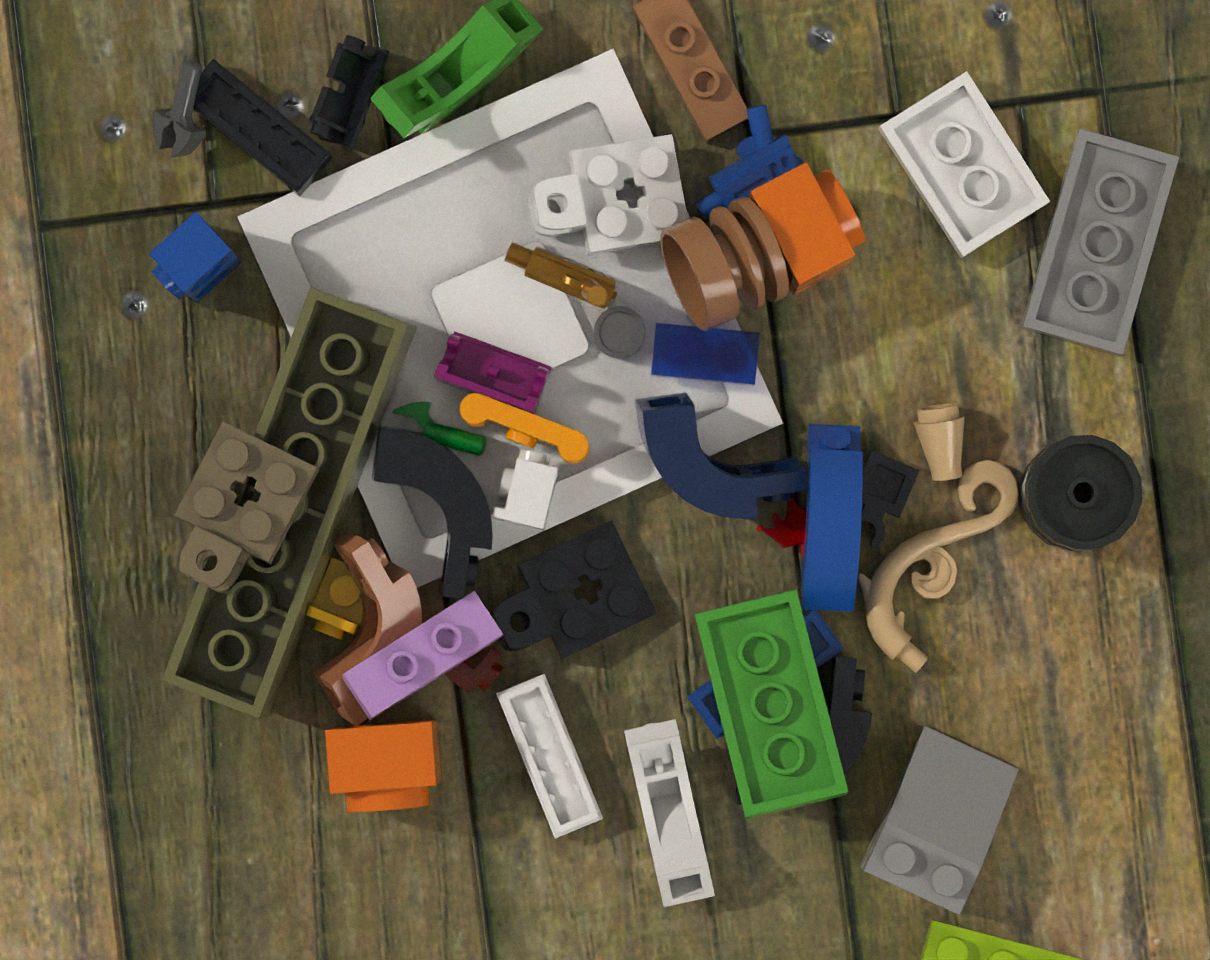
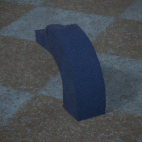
M686 392L635 399L639 432L650 459L669 487L691 505L722 517L739 519L759 518L758 497H763V500L769 502H779L793 498L794 492L808 490L806 470L796 457L746 465H731L719 462L707 455L701 449L698 439L695 405Z

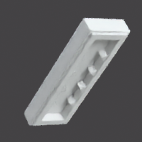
M540 675L496 693L554 838L602 820V813L546 675Z

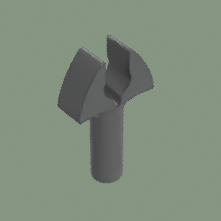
M185 60L181 64L172 109L167 108L153 111V128L158 149L173 148L171 157L191 154L199 146L206 134V130L195 125L192 119L202 71L201 64L193 60Z

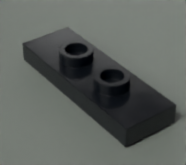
M213 59L201 72L193 111L300 197L331 161L332 155L216 60Z

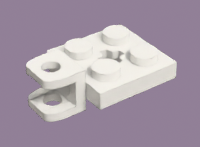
M672 134L571 150L569 152V160L572 174L552 177L539 182L527 197L533 231L541 236H560L583 231L587 255L661 243L660 234L663 229L688 219ZM624 181H632L634 187L642 189L643 196L637 200L636 208H629L626 200H618L616 197V192L624 188ZM547 201L556 202L560 206L561 213L550 211Z

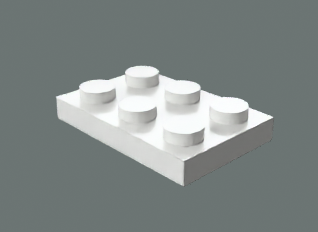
M967 71L878 128L961 259L1050 202Z

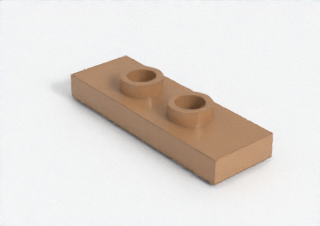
M643 0L632 6V10L705 143L749 120L745 103L688 0Z

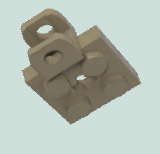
M222 421L174 514L176 518L194 526L180 555V571L190 579L218 593H223L235 583L249 554L271 564L319 469ZM248 478L256 480L254 488L261 494L257 502L248 500L243 507L236 504L238 495L233 491L234 486L237 483L244 484ZM216 556L217 564L215 568L210 571H204V562L209 557Z

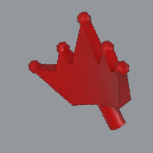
M793 497L788 500L785 521L779 519L778 513H774L772 515L773 528H764L763 525H758L756 530L758 532L763 531L782 548L799 544L803 559L806 511L794 501Z

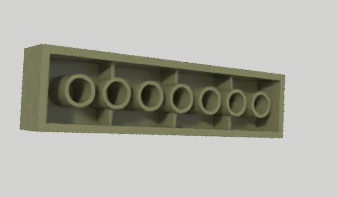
M310 286L254 437L317 467L319 471L271 564L249 554L237 580L223 593H218L198 583L162 681L258 719L271 715L308 617L306 612L309 605H312L334 549L332 542L338 538L377 435L378 427L382 422L416 332V326ZM248 478L244 484L237 483L233 491L238 495L236 501L238 506L243 507L248 500L254 502L259 500L261 494L254 488L256 480ZM216 556L207 559L204 571H210L215 568L217 564Z

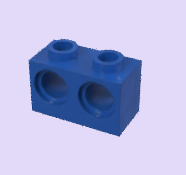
M194 212L149 253L158 264L151 272L164 287L179 300L184 295H187L196 303L242 263L240 258L197 212Z

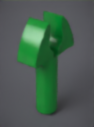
M430 402L409 403L392 411L393 414L416 419L418 425L424 428L423 432L418 433L427 435L448 448L478 456L482 455L485 451L487 443L485 436L435 423L429 415L432 406Z

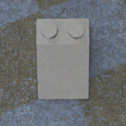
M923 726L859 867L865 872L960 915L981 870L1019 769L927 726Z

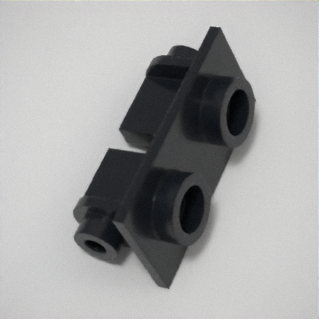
M346 35L343 43L337 44L336 52L326 77L340 83L337 91L322 86L313 113L309 118V121L313 123L310 130L311 133L320 136L319 139L322 141L354 148L358 135L365 125V117L371 104L370 98L382 80L383 69L390 51L365 46V41L350 35Z

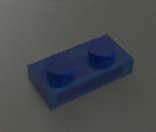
M656 323L651 376L754 386L760 333L716 328L703 331L695 326Z

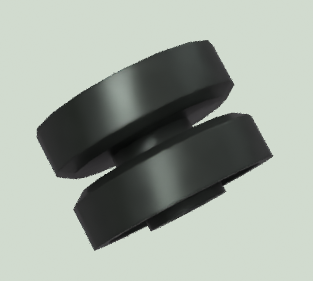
M1095 435L1069 436L1040 450L1026 466L1019 485L1020 510L1029 529L1046 544L1065 551L1098 549L1120 539L1136 521L1143 500L1141 476L1132 458L1116 443ZM1083 483L1087 486L1089 491L1084 495L1086 503H1080L1074 498L1073 490L1075 486L1082 485Z

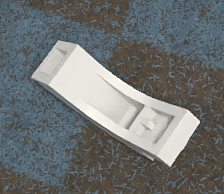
M676 719L660 723H649L642 727L624 730L663 906L668 907L715 896Z

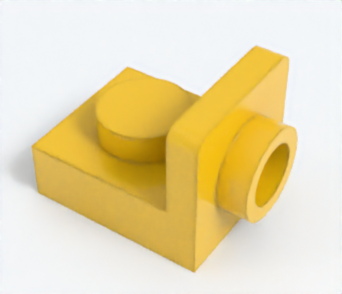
M332 557L312 605H309L306 615L317 619L313 629L340 640L343 639L345 632L357 634L362 621L363 602L359 588L345 563Z

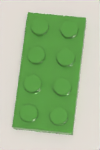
M797 589L695 614L745 820L848 795L849 791Z

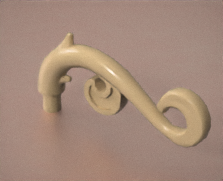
M991 460L974 462L965 468L962 473L963 476L958 481L959 501L966 511H975L977 508L973 496L974 491L979 485L985 483L996 487L1000 492L1001 500L998 507L992 513L923 531L905 540L892 550L877 567L872 580L863 573H860L857 577L863 593L867 625L874 641L891 660L897 657L915 673L924 665L929 657L910 642L912 636L904 630L903 626L904 612L899 611L896 616L894 614L893 595L898 580L913 563L925 560L929 563L930 571L927 575H921L916 571L911 573L913 590L925 599H939L948 594L955 584L957 568L954 559L941 547L998 526L1012 514L1018 505L1020 492L1017 479L1011 470L1000 462Z

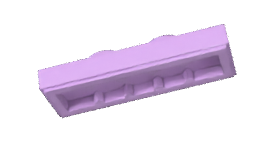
M473 591L343 673L342 679L371 721L500 639L503 633L476 592Z

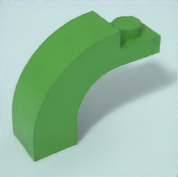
M491 0L482 5L463 28L437 52L415 68L382 85L370 99L383 113L386 121L395 127L403 138L417 130L422 134L464 105L496 78L544 29L519 0Z

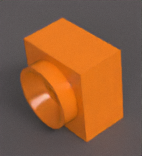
M805 162L750 191L749 198L760 208L778 241L786 265L789 288L793 295L847 268L856 256L853 249L866 242L859 219L846 193L829 169L813 175L808 163Z
M437 719L358 725L356 727H333L325 730L330 794L345 793L346 812L386 811L430 805L428 786H436L441 782Z

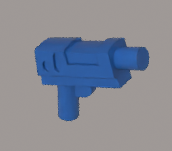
M766 104L746 109L752 135L741 141L736 148V153L741 159L707 177L714 192L694 203L704 221L709 219V214L713 208L722 206L728 209L732 200L742 196L749 197L751 190L804 163L800 157L793 153L786 134L773 139Z

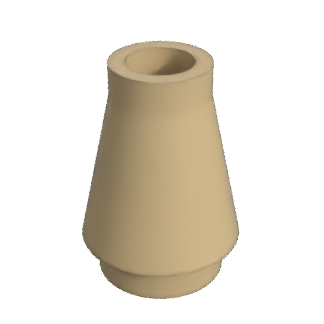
M944 403L918 408V421H915L913 424L927 459L932 481H944L962 477L961 462L965 416L959 415L958 404Z

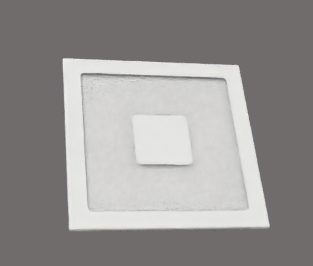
M614 49L311 183L300 197L291 192L238 216V220L290 336L293 334L310 286L417 327L380 425L423 432L424 428L418 425L416 419L396 415L392 411L409 403L425 401L432 404L429 415L435 423L486 437V448L480 456L449 448L462 460L478 481L490 510L493 534L492 550L471 547L470 555L478 556V561L543 532V530L492 517L494 507L505 509L507 499L498 498L499 488L505 467L515 469L520 449L551 456L549 466L559 469L545 531L662 478L643 445L638 427L635 399L686 392L695 405L697 433L701 449L709 456L783 424L737 320H731L708 331L700 330L693 323L673 288L664 263L661 243L587 255L583 231L560 236H541L533 231L527 197L539 182L552 177L572 174L569 160V152L571 150L653 137ZM624 181V188L616 192L617 199L626 200L629 208H636L637 200L643 196L642 189L634 187L632 181ZM547 201L550 211L561 213L560 206L556 202ZM512 242L533 251L536 247L543 248L556 256L580 266L584 265L614 278L616 281L614 285L615 291L618 293L615 299H610L608 307H605V309L594 306L524 276V269L504 261L507 251ZM616 306L628 307L634 310L642 318L645 325V340L642 347L634 355L623 359H616L605 355L598 348L594 339L596 320L605 310ZM455 331L552 367L535 415L584 434L589 444V453L586 459L578 464H569L560 457L558 448L537 441L534 449L505 439L508 429L490 422L478 428L468 425L462 418L459 408L463 398L472 393L437 381L434 377L437 366L442 361L446 352L450 334H454ZM376 435L357 486L391 562L410 572L416 588H419L442 576L447 540L446 519L441 506L424 491L406 485L373 481L372 469L377 441Z

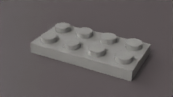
M1079 128L1075 136L1021 325L1022 329L1119 357L1123 355L1179 160L1178 156Z

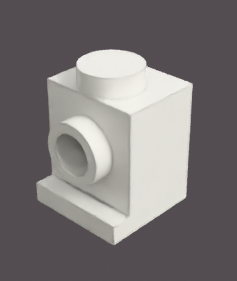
M520 449L515 469L507 467L504 469L498 498L507 499L505 509L494 507L492 515L494 519L544 531L559 472L557 467L549 466L551 456Z

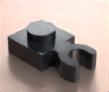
M870 450L863 466L861 522H868L873 526L874 535L869 545L877 548L885 536V526L882 521L884 514L887 513L900 518L919 470L873 450Z

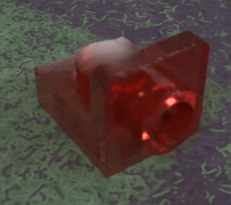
M493 647L476 669L467 664L473 657L471 656L446 672L445 675L468 694L476 686L485 692L504 669L497 662L503 652L497 647Z

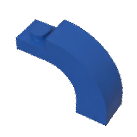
M809 424L807 436L808 490L801 568V609L853 612L858 577L862 519L863 451H861L860 426Z

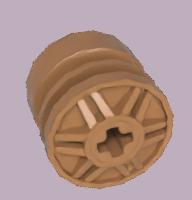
M742 196L732 200L728 209L722 206L713 208L709 214L710 229L700 218L692 217L663 229L660 234L662 255L673 288L689 318L700 330L708 331L736 319L739 315V299L747 308L755 311L762 308L765 299L774 303L785 298L789 293L788 274L778 241L762 211L749 197Z

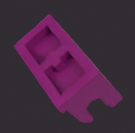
M454 331V334H450L448 338L446 352L442 361L437 366L434 377L437 381L461 390L482 394L535 414L552 367Z

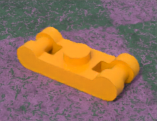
M478 393L468 394L460 403V414L471 427H483L489 422L508 429L505 439L534 449L537 441L558 448L560 457L569 464L581 463L588 456V439L577 430Z

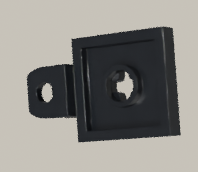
M612 520L519 564L517 568L527 589L506 599L490 613L503 633L499 641L505 651L523 650L551 636L561 659L657 614ZM585 575L589 581H598L601 589L595 593L597 602L589 604L586 598L578 600L575 598L573 591L579 587L577 579L579 576ZM511 615H518L524 620L525 628L523 632H517L511 628Z

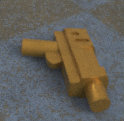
M512 242L507 251L504 261L524 269V276L594 306L605 309V307H608L610 299H615L618 293L615 291L614 285L616 281L614 278L584 265L580 266L556 256L543 248L536 247L533 251Z

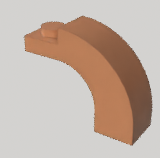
M348 531L332 543L359 588L363 602L362 621L351 644L338 656L314 671L313 674L336 713L356 727L368 719V717L342 679L343 673L421 625L422 608L416 584L410 572L391 561L388 562L385 553L372 538L367 541Z

